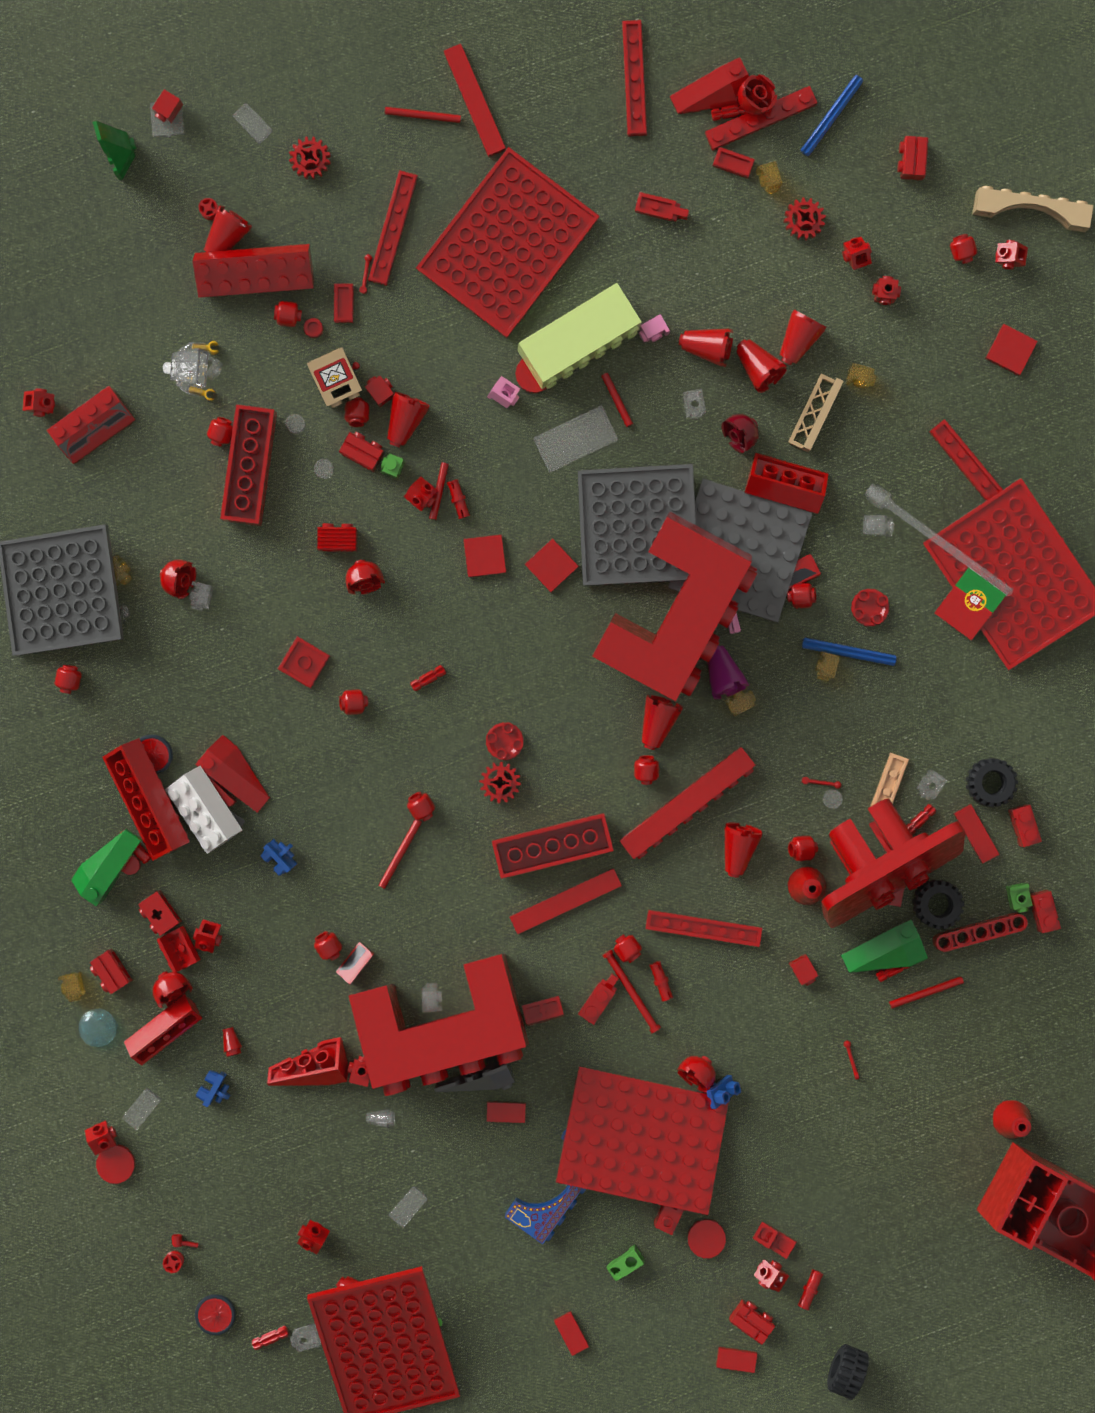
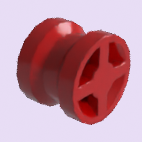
M211 198L201 200L198 206L201 215L206 220H214L218 209L217 203Z
M174 1250L166 1255L162 1263L165 1271L176 1273L184 1264V1256L181 1252Z

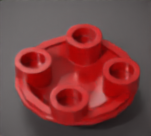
M876 589L861 590L855 595L851 604L853 617L864 626L881 624L889 613L888 597Z
M510 722L494 725L486 735L488 751L499 760L513 759L523 748L524 738L522 732Z

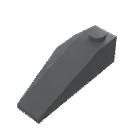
M496 1061L486 1065L483 1070L460 1075L436 1084L434 1089L436 1092L495 1090L499 1088L505 1090L513 1086L512 1083H515V1077L509 1063L499 1065V1062Z

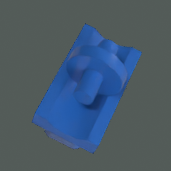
M273 839L263 847L265 850L261 854L262 859L265 862H269L273 858L278 863L273 869L279 876L285 872L288 873L297 865L292 859L294 854L290 851L293 847L291 843L286 847L282 842L278 844Z
M212 1070L208 1072L204 1080L213 1084L211 1090L201 1086L196 1094V1097L203 1101L202 1105L208 1107L216 1094L218 1096L215 1101L221 1103L223 1098H230L231 1095L227 1092L229 1085L224 1084L222 1089H220L227 1075L223 1071L218 1073Z
M732 1075L725 1076L706 1091L707 1097L711 1099V1109H717L722 1104L726 1105L730 1102V1097L741 1093L740 1084L733 1081Z

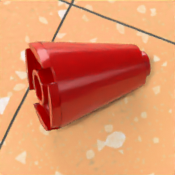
M220 205L212 223L204 250L206 252L231 250L251 230L252 225H249L248 221L232 210L227 212L224 210L225 206Z
M793 310L779 354L782 356L781 361L789 365L792 363L797 364L825 332L827 327Z
M729 328L687 330L684 334L680 335L679 345L686 352L720 367H726L727 364L724 361L730 358L733 338L729 337L733 330Z
M742 340L737 345L736 353L758 393L770 389L768 385L771 383L775 385L786 373L787 366L752 340Z
M395 392L387 439L390 440L389 444L399 448L401 445L405 446L428 412L430 405L419 399H413L409 395Z
M647 695L642 732V743L645 744V748L651 750L660 748L682 713V705L676 703V706H674L671 700L656 695H651L650 697Z
M729 822L725 825V871L728 872L729 876L739 878V875H744L763 833L760 829L746 824V827L739 826L740 823Z
M802 867L790 875L788 891L796 902L803 905H811L818 902L824 896L826 881L822 873L817 869Z
M1003 1101L997 1105L993 1112V1125L996 1131L1005 1138L1015 1139L1024 1137L1031 1131V1114L1028 1108L1019 1101Z

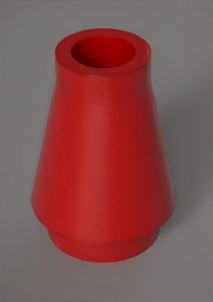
M234 1027L223 1029V1047L226 1056L230 1057L241 1054L242 1046L234 1031Z

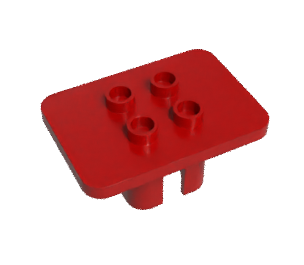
M884 799L867 808L874 819V822H871L869 827L886 852V854L877 859L851 818L835 827L829 833L830 844L850 876L846 878L844 886L833 891L821 901L824 918L829 927H837L874 906L875 910L887 906L895 900L894 893L905 887H908L909 890L916 889L929 880L927 874L959 856L964 850L965 830L959 821L943 827L930 836L927 833H922L913 837L891 800Z

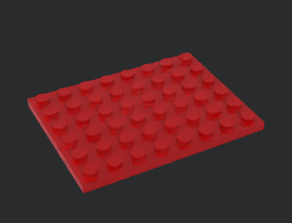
M508 147L417 265L416 270L505 338H508L600 216Z
M1022 478L923 542L952 587L956 585L970 567L1007 594L981 627V631L1008 670L1095 616L1094 584Z
M578 1067L555 1183L708 1215L728 1103L720 1105L717 1109H711V1099L704 1093Z
M422 1266L307 1295L310 1310L344 1413H397L460 1397L459 1388Z

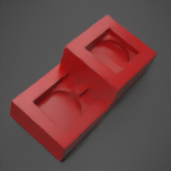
M763 1221L753 1236L754 1240L768 1249H772L785 1259H788L797 1243L789 1236Z

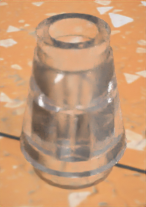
M390 1109L367 1112L366 1123L389 1128L395 1124V1112L390 1111Z

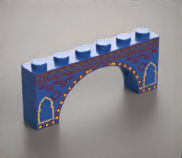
M566 1129L561 1135V1139L563 1140L565 1137ZM568 1185L557 1197L543 1203H528L516 1197L506 1211L505 1218L543 1245L545 1240L549 1241L554 1235L553 1229L555 1226L562 1224L566 1218L565 1212L568 1209L572 1210L575 1206L578 1194H583L586 1189Z

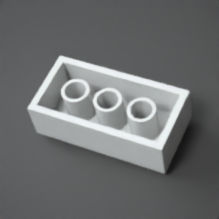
M201 766L184 774L165 789L169 798L173 801L207 854L242 831V828Z

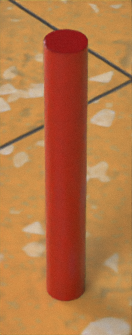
M603 374L601 377L626 427L633 425L609 374Z
M441 462L436 485L438 493L434 497L437 500L431 507L429 519L437 520L449 466L447 463Z

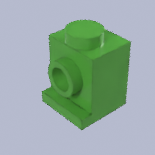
M389 453L382 461L380 473L399 479L405 464L404 459Z
M1019 883L1006 886L1010 909L1017 910V913L1029 911L1028 907L1033 906L1029 884ZM1020 895H1023L1024 897L1023 902H1019L1018 900Z

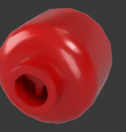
M968 234L954 237L953 242L950 243L953 259L961 261L962 264L973 261V256L978 253L974 238L968 236Z
M280 301L278 305H275L274 320L277 321L279 326L295 327L297 321L301 322L302 310H298L297 303Z
M359 397L348 401L345 404V421L352 427H363L369 421V404Z
M217 417V419L211 421L207 437L211 439L213 445L222 447V444L230 443L233 430L232 421L223 417Z
M810 583L794 584L791 591H788V602H792L793 607L796 609L810 608L813 603H816V588H813Z
M64 664L63 667L57 669L54 684L60 688V692L71 694L72 691L79 689L82 673L78 670V667Z
M359 689L344 691L342 696H339L340 710L344 711L346 715L362 714L365 707H368L367 695L364 696L363 692Z
M643 755L635 761L634 777L636 780L641 781L643 785H650L652 781L659 778V762L654 759V756Z
M417 792L408 798L407 808L415 820L423 819V821H427L433 816L435 804L427 793Z
M796 836L789 842L788 852L796 861H809L818 852V844L814 842L811 836Z
M325 931L315 938L314 948L323 960L330 959L333 961L340 956L339 952L342 950V944L333 932L328 933V931Z
M623 934L615 940L617 944L614 946V952L622 962L631 963L642 955V946L633 935L626 937Z

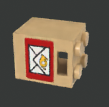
M343 347L307 363L326 406L331 405L334 408L342 404V399L348 397L351 400L360 396L359 392L362 391V388ZM349 384L351 390L333 398L331 391Z

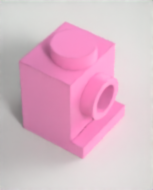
M660 314L640 325L639 335L643 342L650 340L655 342L663 337V333L665 336L669 335L670 330Z
M501 376L487 397L508 408L510 405L514 406L519 399L517 394L520 388Z

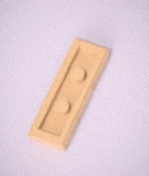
M893 753L889 754L871 806L884 799H890L893 804L909 759Z

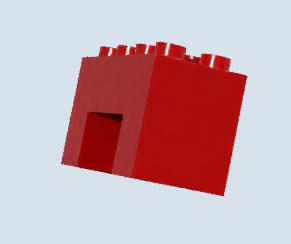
M669 512L648 552L689 575L657 634L615 613L592 657L676 701L681 692L689 697L691 696L701 677L702 670L695 667L699 658L706 662L710 661L719 645L720 636L713 633L718 624L728 628L739 608L737 607L739 603L732 600V597L737 589L747 593L758 572H756L757 568L751 566V554Z
M505 953L463 964L475 1010L406 1028L394 984L348 996L372 1089L382 1086L384 1095L389 1096L408 1090L407 1088L411 1087L409 1079L420 1076L422 1084L425 1086L446 1080L449 1077L447 1068L459 1066L461 1075H466L483 1070L486 1067L484 1058L497 1055L499 1065L522 1059L523 1053L521 1048L527 1047L529 1042Z
M1012 1142L977 1211L995 1231L1030 1250L1035 1246L1089 1275L1095 1281V1186Z

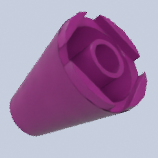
M718 645L712 658L707 662L711 692L714 699H722L721 695H727V697L745 690L746 686H749L748 680L725 647Z

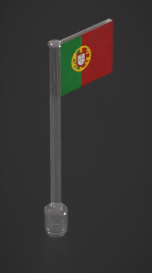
M872 483L864 494L867 497L866 500L880 510L883 508L891 510L969 567L935 611V614L972 640L1004 597L1012 595L1014 588L1006 585L896 505L891 499L893 496L880 485L876 486Z

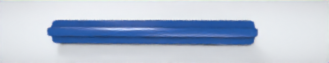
M855 75L801 148V152L804 155L809 156L861 86L863 79L860 76Z
M804 638L802 647L805 649L891 666L895 665L897 659L895 655Z

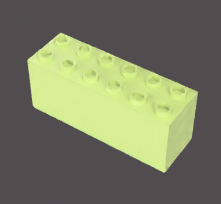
M616 283L519 342L518 352L541 389L545 387L550 389L557 384L556 381L562 377L566 379L573 374L572 371L576 368L582 369L586 367L594 357L599 359L604 356L607 349L612 348L613 350L622 344L621 341L625 338L629 340L638 334L637 331L640 330L642 322L620 286Z

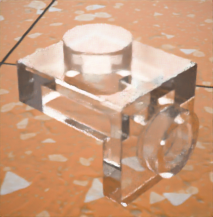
M864 515V535L891 537L894 530L892 517L886 515Z

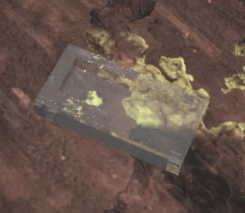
M247 103L232 115L259 145L273 132Z
M147 1087L123 1115L122 1119L137 1130L162 1099Z
M413 1185L388 1216L404 1228L428 1197Z

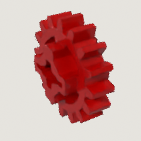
M306 136L304 142L298 139L299 145H292L295 151H289L290 156L293 157L289 159L290 164H294L292 166L293 171L298 170L297 175L300 177L304 174L305 179H308V176L311 175L314 180L316 174L322 177L321 171H328L325 165L331 164L330 160L327 159L331 157L330 152H326L328 150L327 145L322 146L323 141L319 140L316 142L315 137L309 141ZM320 151L322 152L323 156L322 161L318 158V156L320 155ZM298 155L302 158L300 165L298 164ZM306 156H308V157H312V156H313L314 160L309 159V160L307 161Z
M802 197L800 203L796 199L794 206L789 204L788 209L790 211H785L784 214L788 218H785L783 222L788 223L785 228L786 230H792L790 236L797 234V240L804 236V240L807 241L809 235L813 239L816 236L815 232L821 233L820 227L825 225L821 220H824L826 215H821L824 208L818 209L819 202L813 204L812 198L806 202L805 198ZM814 213H815L816 216H817V223H816V220H814V217H813V214H814ZM792 215H793V217L796 219V224H795V225L793 224V221H792ZM805 216L808 217L804 222L801 220Z
M495 762L492 763V769L487 766L486 770L488 772H482L481 775L484 776V779L479 780L480 783H484V786L480 788V790H486L484 796L490 795L491 802L496 798L497 803H500L501 799L508 802L507 797L509 796L512 799L515 798L512 793H518L519 790L516 786L521 785L520 782L516 781L520 775H514L516 768L510 770V764L508 763L504 767L503 762H500L499 766ZM497 770V775L494 778H488L493 771ZM504 770L512 776L513 780H508L505 777ZM499 777H502V780L505 782H509V784L502 785V788H498V784L491 783V781L498 780ZM488 785H492L496 789V795L489 790ZM506 787H512L510 792L503 795V790Z

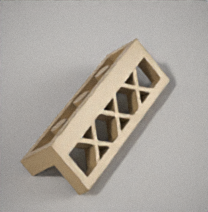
M822 373L820 374L788 441L789 444L806 452L811 450L843 384V380L839 378L834 380ZM822 380L833 384L830 391L822 393L820 388ZM820 397L823 405L820 409L814 410L811 402L813 399ZM812 414L815 421L814 424L805 427L804 417ZM803 431L806 436L804 445L794 441L796 434Z

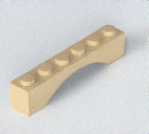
M982 186V188L980 187L976 191L972 215L991 218L1009 209L1030 208L1052 216L1067 230L1086 232L1091 225L1093 205H1089L1086 201L1070 202L1067 198L1051 199L1048 195H1039L1038 197L1032 196L1029 192H1020L1019 194L1013 193L1010 189H1001L1000 191L994 190L991 186Z

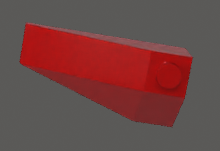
M739 57L672 94L670 99L677 114L699 112L706 109H720L733 105L739 106L738 90L749 75Z
M224 735L211 745L195 764L196 766H201L207 775L257 813L270 799L238 746Z
M338 1037L317 1043V1047L309 1051L305 1049L301 1051V1055L293 1059L287 1058L269 1067L267 1085L307 1086L333 1085L347 1082L348 1062L342 1038Z

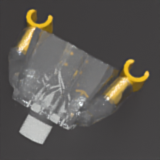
M211 341L206 345L201 342H189L180 348L179 352L172 354L171 362L164 363V373L170 374V379L175 381L177 387L186 394L198 397L205 396L208 401L214 400L206 395L209 391L213 393L215 391L213 389L205 391L203 388H206L209 353L215 355L219 352V350H212L210 347L213 345L218 346V343Z

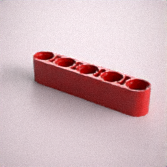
M1018 913L1003 915L940 932L933 937V945L936 949L943 952L1021 932L1026 929L1028 921L1024 915ZM1016 917L1021 919V924L1018 927L1013 925V920ZM1001 922L1002 930L996 932L994 926L996 923ZM979 927L984 929V934L981 937L976 936V930ZM964 932L965 940L958 942V934ZM942 937L947 939V944L944 947H940L938 943Z

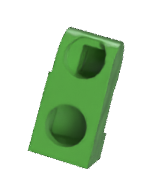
M634 1244L628 1251L610 1262L606 1268L614 1280L617 1281L642 1266L645 1258Z

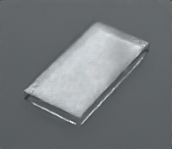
M601 405L534 437L533 440L549 473L618 441V438Z

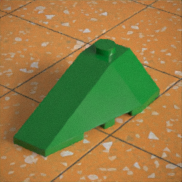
M93 121L97 140L104 154H106L109 164H114V174L119 180H122L136 156L134 149H137L133 137L130 138L125 131Z
M125 829L83 862L71 879L80 896L96 907L103 902L142 839Z
M912 920L896 926L841 955L849 973L911 967L928 959Z

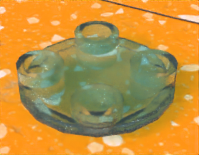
M100 1008L88 1011L79 1022L80 1037L85 1043L93 1047H102L110 1043L118 1029V1024L111 1013Z

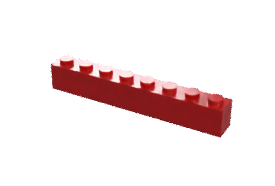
M739 747L619 841L633 859L636 857L641 859L648 853L646 850L650 846L654 848L663 842L661 839L666 834L670 836L678 830L676 826L682 822L684 824L689 822L693 818V813L697 810L700 813L708 807L707 803L711 799H714V801L719 799L723 795L722 791L727 787L729 789L733 788L739 783L737 779L741 776L747 777L754 771L753 767L756 765L744 749Z

